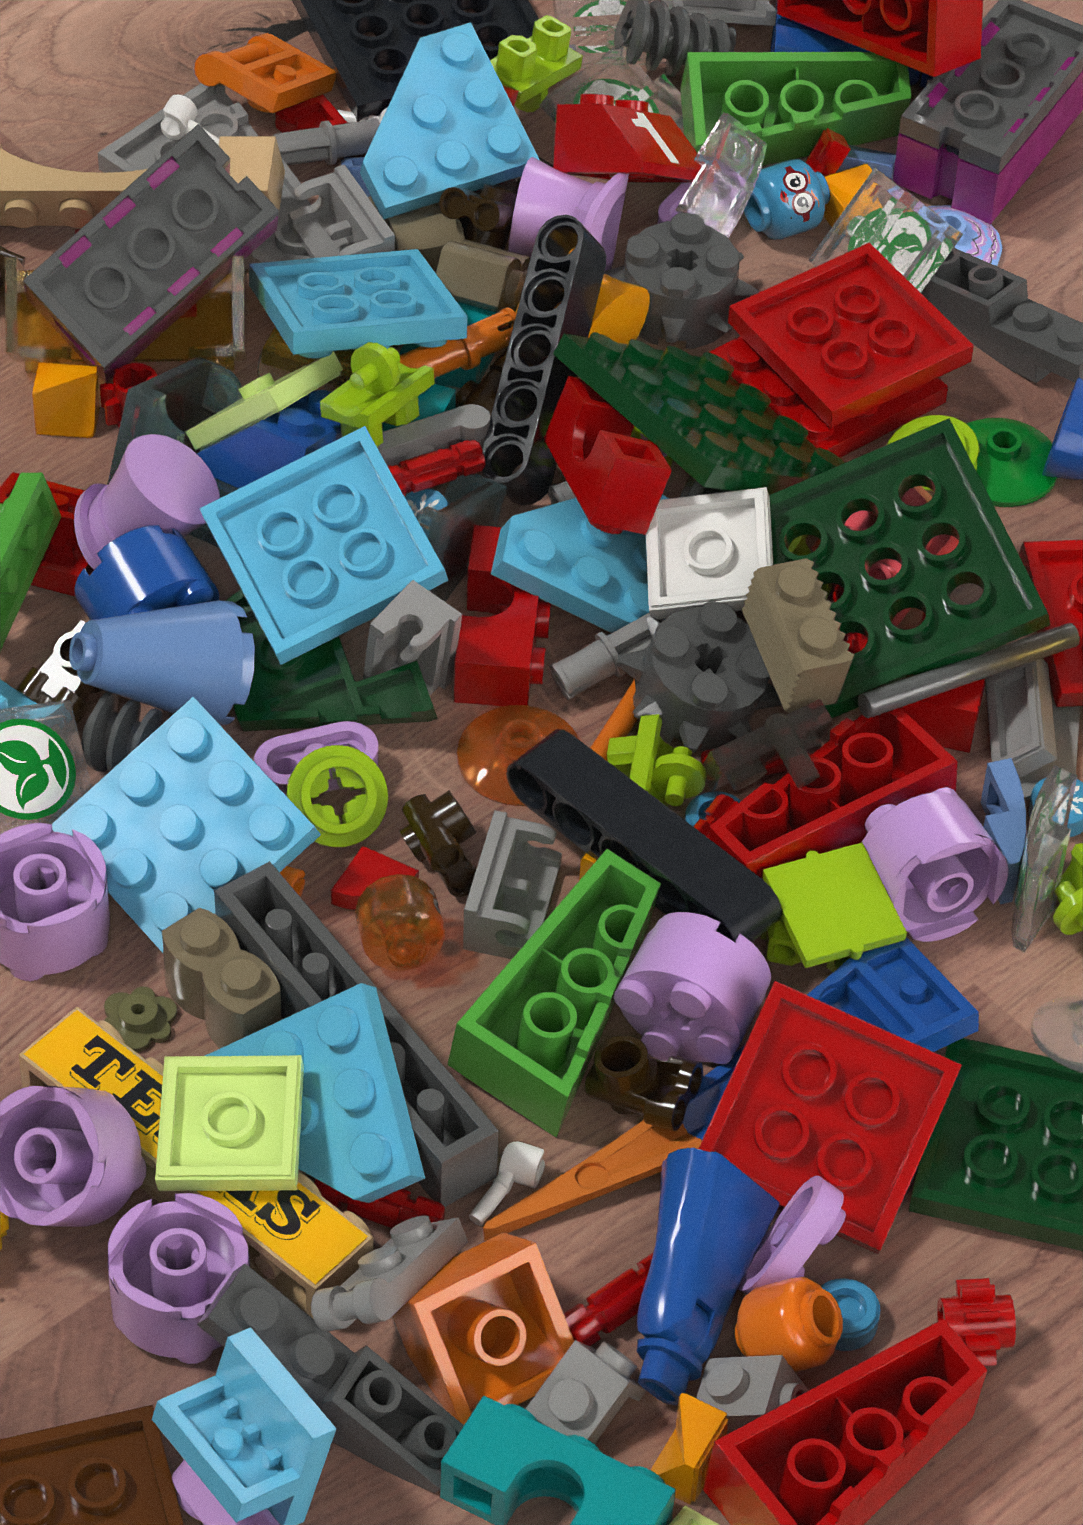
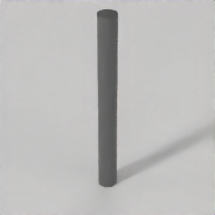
M1067 623L1000 646L977 657L941 666L859 695V709L864 717L871 718L1068 650L1079 645L1080 637L1078 630L1072 623Z

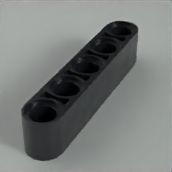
M566 214L547 220L536 236L490 417V425L482 449L486 461L485 468L482 470L483 475L513 503L522 506L531 505L541 500L548 493L549 486L553 482L557 462L545 443L544 437L568 376L579 377L560 361L553 352L564 333L583 337L589 336L606 267L604 248L580 221ZM559 302H561V304H560L557 308L554 309V307H555ZM548 356V358L540 364L544 357ZM535 410L534 413H533L529 418L526 419V417L528 416V414H529L531 411ZM521 465L520 469L512 475L515 468Z
M562 729L554 730L507 767V780L517 798L596 860L608 849L661 883L655 907L664 914L689 912L708 916L720 922L716 932L734 942L739 934L754 942L780 920L782 908L779 899L763 879L569 732Z

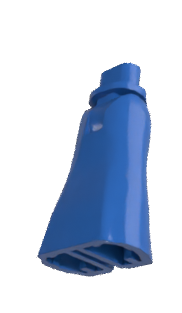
M697 1148L678 1149L669 1153L668 1157L662 1162L655 1248L641 1294L637 1315L638 1331L645 1336L644 1339H637L636 1351L643 1360L638 1384L658 1400L670 1405H678L679 1395L686 1393L689 1381L701 1377L702 1365L712 1354L717 1344L732 1300L780 1206L778 1200L724 1156L717 1152H708Z

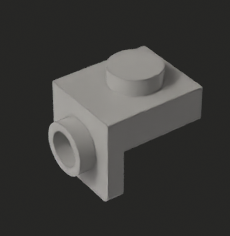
M575 1340L525 1409L542 1424L566 1436L578 1435L595 1444L628 1397L640 1401L646 1390L631 1377L638 1366L616 1348L603 1341L596 1350Z
M783 1355L708 1358L696 1398L727 1413V1419H729L727 1433H730L809 1390Z

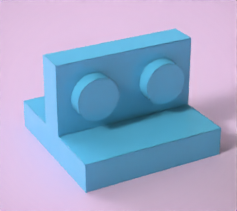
M251 1327L227 1337L215 1376L158 1400L152 1416V1421L236 1523L265 1509L271 1512L280 1525H298L305 1521L337 1428Z

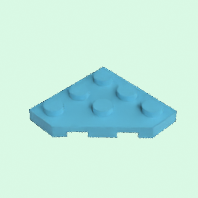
M471 22L419 39L363 159L360 175L383 219L438 203L442 193L448 188L456 187L476 191L482 189L484 183L495 185L520 177L527 161L531 157L540 160Z
M664 495L661 496V499H670ZM577 498L511 516L500 529L491 575L532 595L539 596L540 599L610 633L649 613L646 535L623 530L621 534H609L595 528L588 521Z
M360 983L205 1055H302L304 1077L298 1169L354 1200L366 1203L373 1202L425 1179L376 987Z

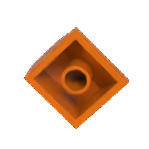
M504 1232L453 1257L392 1316L408 1357L443 1408L463 1425H465L483 1395L503 1405H519L534 1397L574 1342L537 1244Z

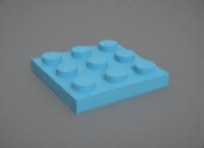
M418 249L249 264V286L293 355L299 354L306 358H324L331 355L333 351L358 349L368 342L378 343L386 349L392 345L413 343L421 347L433 348L445 345L447 340L467 338V315Z
M365 426L199 508L205 523L280 665L377 617L412 580L428 591L449 581L442 563Z
M194 697L187 701L52 823V830L54 832L73 836V829L85 834L97 845L106 865L108 893L162 953V930L198 908L215 914L214 890L269 861L280 873L321 835L305 815Z

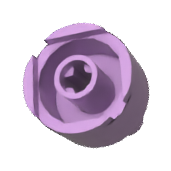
M948 787L940 788L932 793L910 798L897 806L893 804L882 805L875 809L866 819L865 829L868 833L862 843L906 932L914 940L922 942L938 941L964 931L979 920L973 911L987 897L994 905L1002 894L1008 878L1007 860L968 805L953 789Z
M32 823L12 828L0 834V963L8 967L12 975L20 980L34 981L44 975L73 969L91 957L99 955L107 947L110 911L105 861L97 845L85 834L73 829V836L65 833L54 832L52 824Z
M676 912L664 915L659 919L655 927L647 934L614 993L615 1003L620 1007L631 1026L642 1035L641 1041L645 1044L648 1054L656 1059L668 1061L670 1056L677 1057L678 1055L693 1061L727 1064L733 1058L771 981L770 968L758 948L741 934H739L734 942L716 932L720 922L708 916L689 912Z
M29 1086L11 1093L0 1102V1211L10 1218H17L20 1221L35 1226L84 1227L95 1225L116 1214L128 1201L133 1191L143 1184L147 1167L144 1158L141 1156V1144L137 1128L127 1110L107 1091L61 1086Z
M193 1193L175 1194V1201L152 1205V1199L137 1204L118 1221L108 1242V1277L111 1307L116 1327L132 1343L152 1354L176 1358L186 1364L202 1362L212 1354L213 1350L222 1346L197 1324L233 1271L243 1264L250 1267L248 1244L236 1215L226 1206L209 1197Z

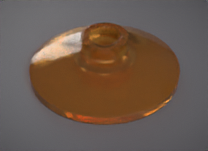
M527 705L503 706L481 714L465 728L457 747L458 767L467 784L483 797L505 805L525 806L517 798L508 783L507 767L556 729L565 730L577 739L579 737L564 719L548 710Z

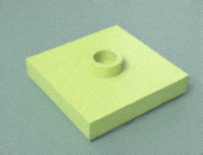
M333 351L331 355L319 358L275 381L269 372L239 388L238 390L242 396L240 400L185 432L194 449H200L201 451L283 410L341 375L340 372L343 368Z
M302 1055L165 1056L155 1174L158 1191L297 1190L304 1077Z

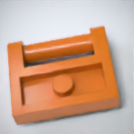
M269 33L254 36L248 41L247 45L225 53L211 51L202 54L197 58L194 67L195 75L203 85L210 87L223 84L247 98V103L251 107L266 113H275L332 91L336 79L334 69Z

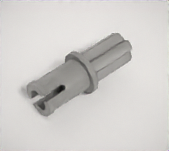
M377 118L339 125H332L330 121H321L318 128L276 133L273 136H276L281 158L287 165L322 160L327 165H332L336 163L337 158L366 154L380 122Z
M650 612L608 636L603 632L596 634L595 642L573 655L549 665L556 685L567 700L574 698L575 695L613 674L618 678L625 675V671L617 666L618 656L623 653L647 650L652 639L646 622Z

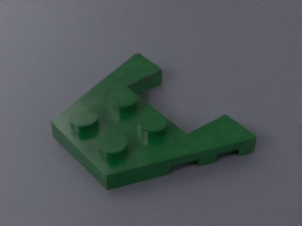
M239 590L225 600L232 601L244 609L247 617L237 618L242 633L253 634L255 645L254 673L249 695L244 705L233 704L243 731L315 728L343 721L357 722L363 725L430 722L438 719L417 660L356 682L340 636L280 665L242 591Z

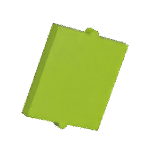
M862 842L821 854L812 850L807 852L806 858L763 869L762 879L772 888L779 899L782 908L781 919L805 968L847 956L858 960L865 951L906 940L907 932Z

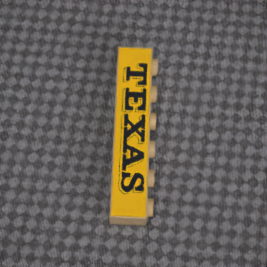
M76 1007L19 1054L22 1088L29 1086H61L107 1091L112 1094L127 1110L139 1134L141 1156L144 1158L147 1167L146 1177L140 1187L160 1203L175 1201V1194L193 1193L214 1199L230 1209L236 1215L243 1228V1234L249 1248L250 1268L312 1319L311 1302L314 1293L319 1289L341 1286L360 1268L358 1260L365 1254L373 1251V1236L364 1221L350 1211L342 1213L324 1199L316 1185L300 1172H298L297 1190L158 1191L155 1174L164 1066L154 1058L144 1059L125 1044L121 1034L110 1023L103 1020L97 1022L79 1007Z

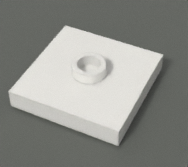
M767 487L661 499L646 533L648 603L651 617L659 620L666 619L673 612L691 607H703L710 601L728 604L734 611L742 610L741 608L745 606L743 601L748 599L746 594L750 592L748 587L752 585L753 572L760 567L773 565L770 497Z

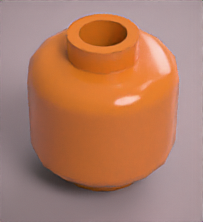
M807 1277L789 1278L757 1287L750 1291L741 1302L735 1325L736 1343L742 1354L746 1357L783 1355L795 1373L819 1367L833 1356L838 1340L841 1337L843 1331L841 1310L830 1292L824 1290L819 1284Z

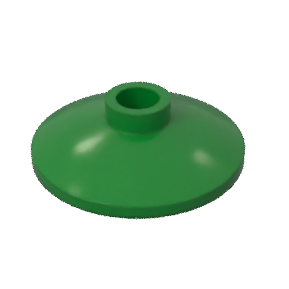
M984 418L967 423L975 433L980 449L977 458V474L995 507H1017L1033 503L1044 497L1054 487L1058 478L1042 475L1052 442L1041 431L1021 421L1007 418Z

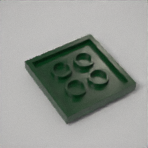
M966 1038L948 1045L945 1057L962 1066L919 1162L909 1212L1083 1251V1065Z

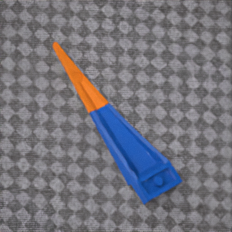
M907 937L904 941L865 951L858 960L848 959L807 994L932 1052L977 1032L979 1027V1012ZM745 1045L735 1052L730 1062L719 1064L703 1076L700 1090L688 1102L684 1120L677 1131L649 1125L644 1120L578 1165L486 1221L483 1227L484 1241L503 1232L510 1233L661 1172L662 1162L668 1157V1154L678 1149H698Z

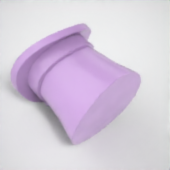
M531 157L524 167L517 192L508 251L531 257L539 229L547 220L566 214L580 221L600 243L606 253L605 271L612 269L629 174L617 173L607 183L596 181L592 184L561 172Z
M157 434L142 435L133 439L127 446L119 467L109 485L93 484L80 495L74 513V528L77 542L84 558L95 570L102 563L97 553L105 545L127 532L144 526L159 525L165 534H172V528H174L183 537L187 536L192 531L206 524L199 508L220 498L216 480L202 458L178 440Z

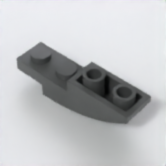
M940 242L935 246L934 255L928 270L914 287L974 346L1011 371L1035 383L1051 372L1072 382H1076L1077 378L1083 379L1082 322L1028 299L1026 279Z
M243 1264L233 1271L197 1325L224 1347L227 1337L251 1327L337 1428L332 1442L407 1482L433 1493L439 1491L441 1486V1461L464 1425L367 1345L354 1353L330 1332L322 1331L317 1327L314 1319L248 1265Z

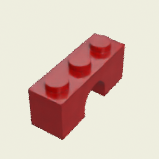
M568 376L546 431L544 441L591 525L609 534H621L623 530L646 535L672 469L657 445L651 441L630 437L634 428L631 422L582 379Z
M474 525L468 565L467 611L487 612L495 615L489 617L462 615L455 657L454 702L528 709L531 684L543 685L546 648L536 647L537 638L548 639L552 604L542 601L539 596L532 595L491 575L499 533L502 527Z

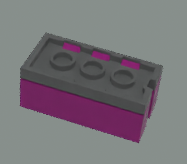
M999 0L982 19L981 59L933 77L901 115L900 134L898 135L892 183L929 199L938 195L952 199L951 208L966 212L991 225L1083 110V25L1021 0Z
M199 124L23 280L27 300L89 366H97L98 376L104 383H108L113 378L114 369L129 364L277 231L279 210L247 176L239 183L231 177V158Z

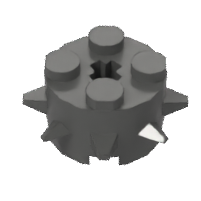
M682 212L676 214L671 221L649 226L639 234L632 236L628 239L624 266L604 271V274L648 290L650 294L649 310L639 337L654 345H658L659 338H663L666 342L671 343L686 341V349H695L713 343L722 335L730 333L732 330L731 325L728 323L729 306L759 293L758 289L738 278L739 262L744 258L743 254L734 247L727 236L711 226L705 225L701 216Z
M716 601L707 602L703 607H691L673 612L663 622L649 615L646 618V622L652 639L647 650L619 654L617 659V666L635 679L636 691L633 696L634 717L639 719L641 716L659 714L662 720L660 737L663 741L671 744L673 738L679 739L693 753H696L701 744L703 745L700 751L728 746L737 738L748 745L755 744L756 739L749 724L754 711L782 706L775 687L768 683L770 675L748 624L737 617L736 612L731 606Z

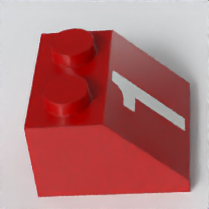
M580 94V104H557L553 168L573 176L607 181L617 173L629 174L627 183H711L710 169L672 117L648 112L649 102L615 100L614 106V96Z

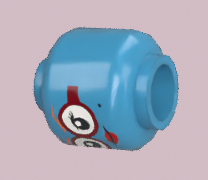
M800 159L788 160L760 169L752 175L749 180L748 189H745L743 192V209L749 224L755 231H762L763 234L773 240L785 239L812 230L821 223L824 218L825 204L830 200V191L825 177L820 172H814L810 165Z

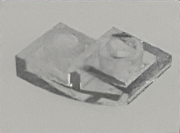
M723 112L694 158V161L702 167L675 211L678 213L697 214L703 218L705 225L711 226L729 238L754 190L765 158L767 144L729 113Z

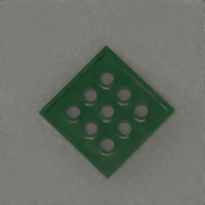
M564 333L553 352L560 361L703 487L731 491L767 487L768 494L771 495L845 463L832 452L816 448L806 439L809 433L801 424L786 416L778 415L768 407L771 400L765 393L751 385L740 384L732 378L731 374L734 371L732 365L715 354L704 352L701 357L693 356L674 346H667L665 351L658 350L635 339L629 340L628 344L615 342L599 333H592L590 337Z
M950 418L769 495L773 565L805 558L813 561L812 569L819 572L817 580L823 582V585L833 583L844 588L841 598L832 603L830 608L831 611L836 613L834 620L841 623L839 631L845 634L860 633L868 638L866 646L854 655L837 702L812 708L819 724L858 708V697L860 694L941 666L977 657L1050 625L1048 612ZM917 486L928 487L935 492L933 498L922 506H909L902 502L903 495L909 489ZM858 511H870L878 516L874 525L863 531L851 530L845 526V522L849 516ZM802 535H813L821 540L819 547L808 555H795L788 550L791 542ZM938 535H951L959 540L957 547L945 555H934L925 549L927 543ZM883 559H893L902 565L900 571L894 577L887 580H878L868 574L872 565ZM962 584H976L984 590L982 596L976 602L968 605L957 604L949 598L952 591ZM907 608H916L926 614L924 621L913 629H899L892 624L895 615Z

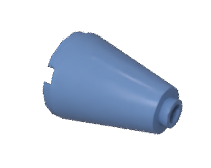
M217 600L87 621L81 631L75 633L71 640L69 659L72 668L77 670L80 680L85 684L173 714L194 697L221 726L230 724L235 719V717L227 715L233 704L244 705L247 700L254 673L255 645L253 634L242 633L237 618L247 617L244 609L232 601Z

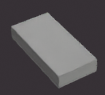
M1039 659L986 678L985 686L992 762L1012 758L1018 776L1021 778L1057 760L1048 663L1043 659Z

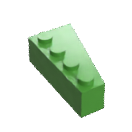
M688 52L680 89L684 135L705 164H726L738 171L809 156L821 133L827 128L844 136L848 145L853 146L896 137L900 134L901 115L909 107L912 98L908 66L873 52Z
M606 849L457 1022L447 1065L557 1138L615 1005L614 993L636 956L649 927L661 883Z

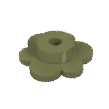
M142 986L134 989L131 994L125 992L114 993L104 1003V1010L107 1016L104 1021L110 1023L121 1034L125 1044L135 1052L147 1049L151 1041L162 1043L170 1038L171 1027L169 1024L177 1017V1006L172 999L165 996L155 997V993L151 988Z

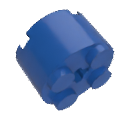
M159 525L137 528L112 540L97 553L102 563L90 576L84 568L75 584V597L89 620L219 600V591L182 534L172 528V534H165Z

